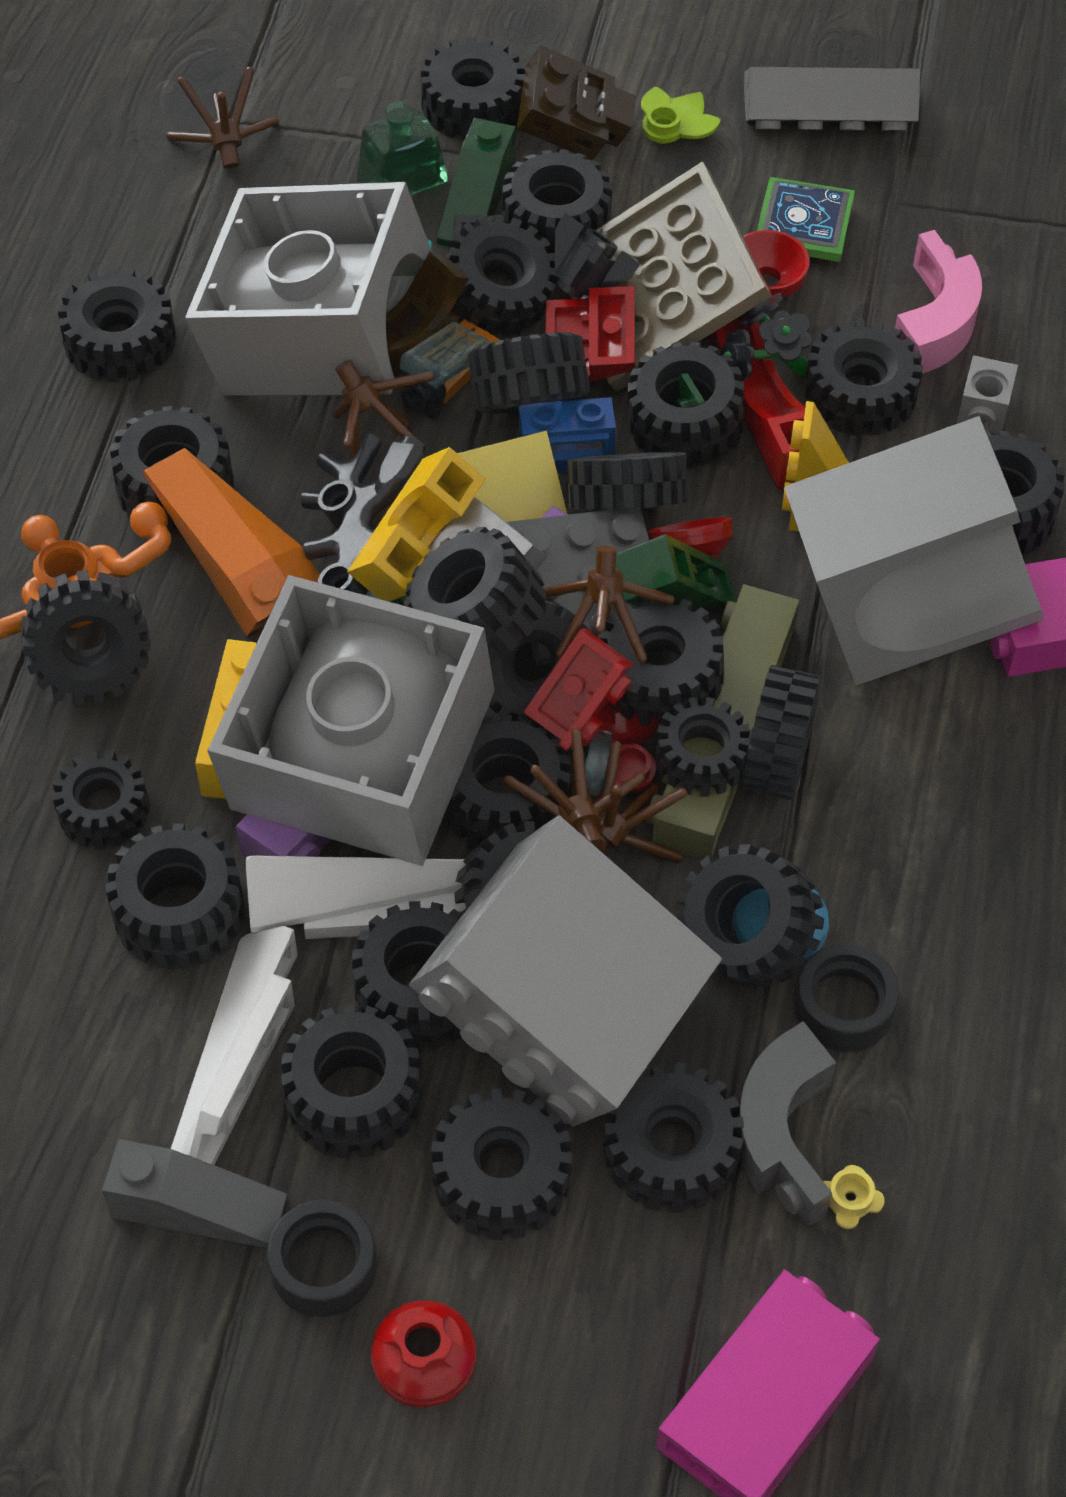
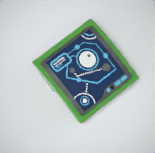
M770 177L757 231L776 230L787 233L804 245L809 257L840 262L855 190Z

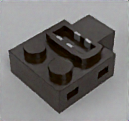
M540 45L525 66L517 129L573 153L586 155L588 159L593 160L606 143L618 147L633 128L636 96L614 87V76Z

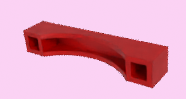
M738 317L707 336V339L711 346L719 349L720 356L727 333L736 332L738 329H745L750 335V346L754 350L765 349V341L760 337L758 322L739 328L737 325ZM755 359L751 362L752 373L750 378L742 380L744 382V418L776 487L780 490L784 489L785 482L795 483V481L786 480L789 452H799V450L790 449L794 420L804 421L806 406L802 405L791 394L775 368L772 359Z

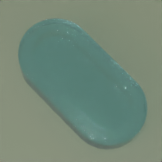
M599 730L591 740L585 763L587 793L599 797L614 733Z

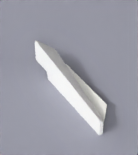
M282 926L246 934L240 939L171 1149L215 1165L295 1007L291 980L286 979L298 956L294 929Z

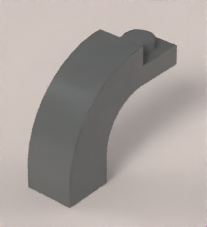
M801 1022L776 1038L756 1059L744 1084L738 1117L743 1116L744 1128H742L740 1137L743 1138L740 1162L750 1185L758 1195L776 1184L775 1191L784 1208L792 1215L798 1213L805 1224L810 1227L827 1215L832 1192L794 1144L789 1133L787 1121L798 1107L831 1087L836 1062L807 1025Z

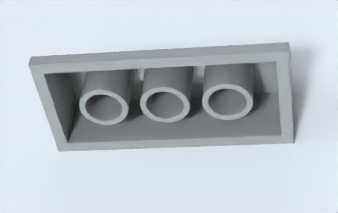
M750 67L744 72L746 121H756V129L764 130L781 129V121L798 122V130H823V122H840L839 130H865V122L882 123V131H907V123H914L919 120L921 69Z

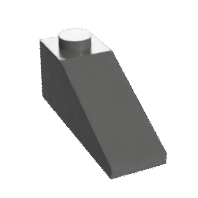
M118 1139L102 1189L111 1218L268 1248L270 1234L283 1216L288 1200L287 1193L179 1151Z

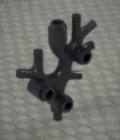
M372 434L365 435L356 455L348 461H342L328 451L319 454L316 460L317 466L331 475L336 481L327 484L321 492L305 490L301 496V505L304 509L323 511L336 531L326 537L306 541L304 543V552L308 560L334 555L336 556V563L331 564L322 571L317 583L369 596L367 588L347 573V571L375 531L372 528L375 516L381 510L393 504L421 460L426 458V447L420 440L404 435L400 437L398 442H392L381 464L377 478L367 485L362 483L382 445V441L377 436Z

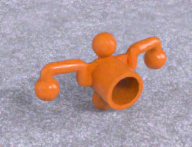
M144 502L132 510L130 526L133 532L142 539L150 540L123 558L115 549L107 545H95L88 548L85 544L73 540L58 541L60 530L53 519L45 515L31 516L23 523L21 539L28 549L39 553L33 563L34 577L27 581L22 588L21 597L24 604L27 605L30 598L38 601V589L45 583L52 590L56 588V577L65 573L68 581L71 582L78 580L77 571L88 570L89 579L96 581L98 572L108 574L109 577L113 575L125 578L147 566L163 555L171 544V534L167 528L168 516L164 508L154 502ZM26 609L0 619V639L22 632L21 621L22 616L27 617ZM93 621L78 622L70 628H79Z

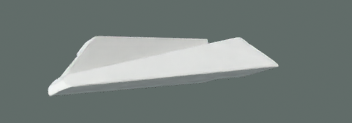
M248 856L246 858V876L251 932L304 923L305 939L359 936L361 930L369 932V921L376 915L385 919L387 917V908L398 905L400 910L409 909V902L420 901L421 908H430L432 902L443 904V912L447 914L453 909L462 912L466 909L465 903L455 904L454 892L463 886V884L455 882L458 871L466 864L463 863L464 859H426L424 865L421 866L397 858Z

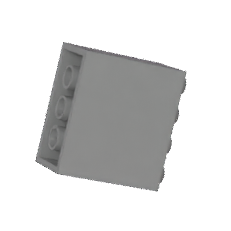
M558 815L517 844L416 974L409 986L419 994V1000L426 1009L437 1016H445L461 1030V1037L469 1046L479 1052H487L503 1066V1074L512 1083L522 1088H529L535 1095L545 1101L549 1115L556 1111L564 1124H570L574 1127L619 1107L722 958Z

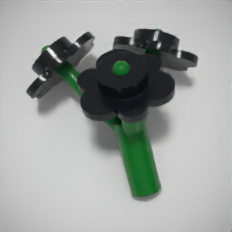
M781 293L771 296L742 314L737 322V325L741 328L747 324L752 325L760 320L762 324L759 333L760 337L766 341L765 349L754 350L750 346V335L745 329L728 332L725 337V343L722 346L720 356L727 354L733 359V367H739L742 373V380L750 378L752 373L751 362L755 359H779L796 375H806L808 360L801 354V348H808L812 343V336L808 333L810 328L808 317L801 313L790 316L787 311L782 310L775 314L774 320H771L767 314L778 307V303L783 299Z

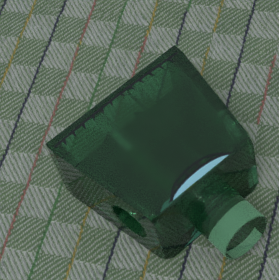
M404 101L392 102L386 108L385 119L368 124L363 129L357 170L358 184L406 182L410 195L448 182L438 136L419 109H412L411 105Z

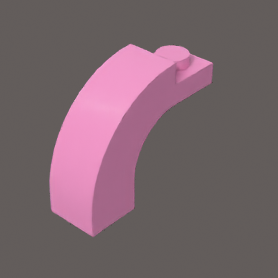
M935 230L919 234L913 267L936 299L926 306L897 315L895 325L896 329L902 331L900 340L903 341L909 337L915 343L913 352L920 351L923 373L948 363L967 345L974 330L982 293V278L973 256L970 254L956 259L952 248L944 244Z

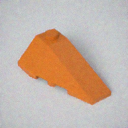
M184 448L143 471V475L246 636L266 625L288 575L318 582L320 573L313 562L307 559L304 548L187 449Z

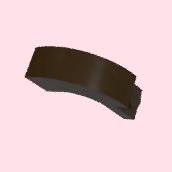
M429 251L406 294L394 308L386 313V341L394 378L422 361L448 335L459 318L451 309L469 278L442 252Z

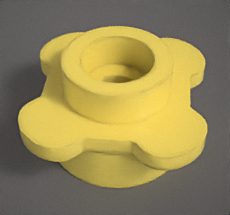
M849 1165L835 1174L832 1181H823L832 1192L829 1206L836 1214V1223L842 1228L853 1229L858 1225L860 1218L869 1212L878 1213L883 1208V1194L875 1190L873 1180L859 1166ZM847 1193H853L856 1199L854 1201H849L846 1199L845 1195Z

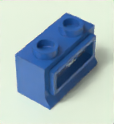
M612 398L542 402L519 406V437L547 431L557 474L567 473V459L615 454L616 424Z

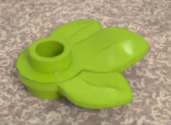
M653 87L641 100V109L645 115L642 122L643 134L656 143H671L679 138H705L713 134L721 124L720 118L703 114L704 99L701 92L670 99V96L662 89Z

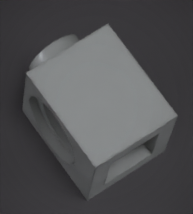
M973 355L957 424L980 416L986 432L989 431V433L998 435V431H1003L1018 365Z

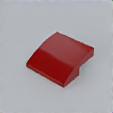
M634 286L589 288V298L546 300V333L570 332L582 336L589 382L609 378L635 368Z

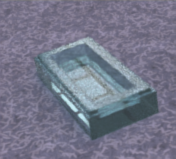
M452 322L402 354L399 369L411 375L432 372L434 374L433 380L426 383L438 388L469 367L468 353L481 345L490 343V341Z

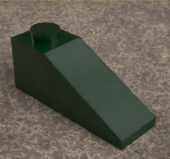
M474 118L461 147L437 235V244L451 246L454 214L495 215L503 195L504 178L507 173L511 172V167L515 164V126Z
M666 534L617 553L616 568L623 573V581L670 594L675 599L672 605L679 606L681 600L685 599L692 602V609L695 612L700 607L707 612H724L728 601L737 602L727 564ZM623 592L622 597L625 602L640 608L639 599L643 597ZM651 600V604H661V602Z

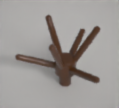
M247 67L245 70L232 119H229L226 94L224 92L213 94L217 117L216 122L187 80L181 76L178 78V83L210 129V134L168 132L166 138L172 141L212 143L213 149L220 151L223 168L233 169L240 165L237 148L242 145V138L277 125L279 118L272 117L248 127L239 128L254 73L252 67Z
M347 360L335 368L345 385V388L341 391L345 399L334 410L333 417L339 419L349 409L343 445L346 448H350V460L356 455L360 447L359 413L365 412L370 408H373L400 436L407 435L416 438L408 430L410 422L380 398L379 391L431 381L434 378L432 372L372 382L369 376H360L351 360Z
M610 546L597 547L596 569L588 572V579L543 588L546 592V598L587 590V595L556 651V656L561 658L578 634L594 603H597L595 631L599 634L605 630L607 631L606 621L611 616V604H614L637 660L640 663H644L647 660V655L622 597L623 592L665 604H672L675 600L674 597L658 590L623 581V573L616 570L617 549Z
M573 729L571 737L575 780L570 782L572 797L568 798L538 765H533L530 772L559 805L510 775L505 776L504 783L554 816L560 815L597 849H601L604 841L597 829L601 823L599 814L607 809L611 792L595 804L588 797L582 733L579 729ZM639 772L620 785L622 788L621 798L644 782L646 778L644 773Z
M617 740L613 741L602 798L610 792L611 794L607 809L599 814L601 823L597 828L604 841L603 846L599 850L604 853L608 846L617 849L621 843L654 855L675 862H681L683 860L682 853L631 835L629 832L633 827L685 798L687 790L680 788L642 809L653 798L654 794H657L660 790L658 784H652L622 813H619L618 808L622 788L615 784L621 743ZM587 790L588 797L591 799L592 803L595 804L594 799Z

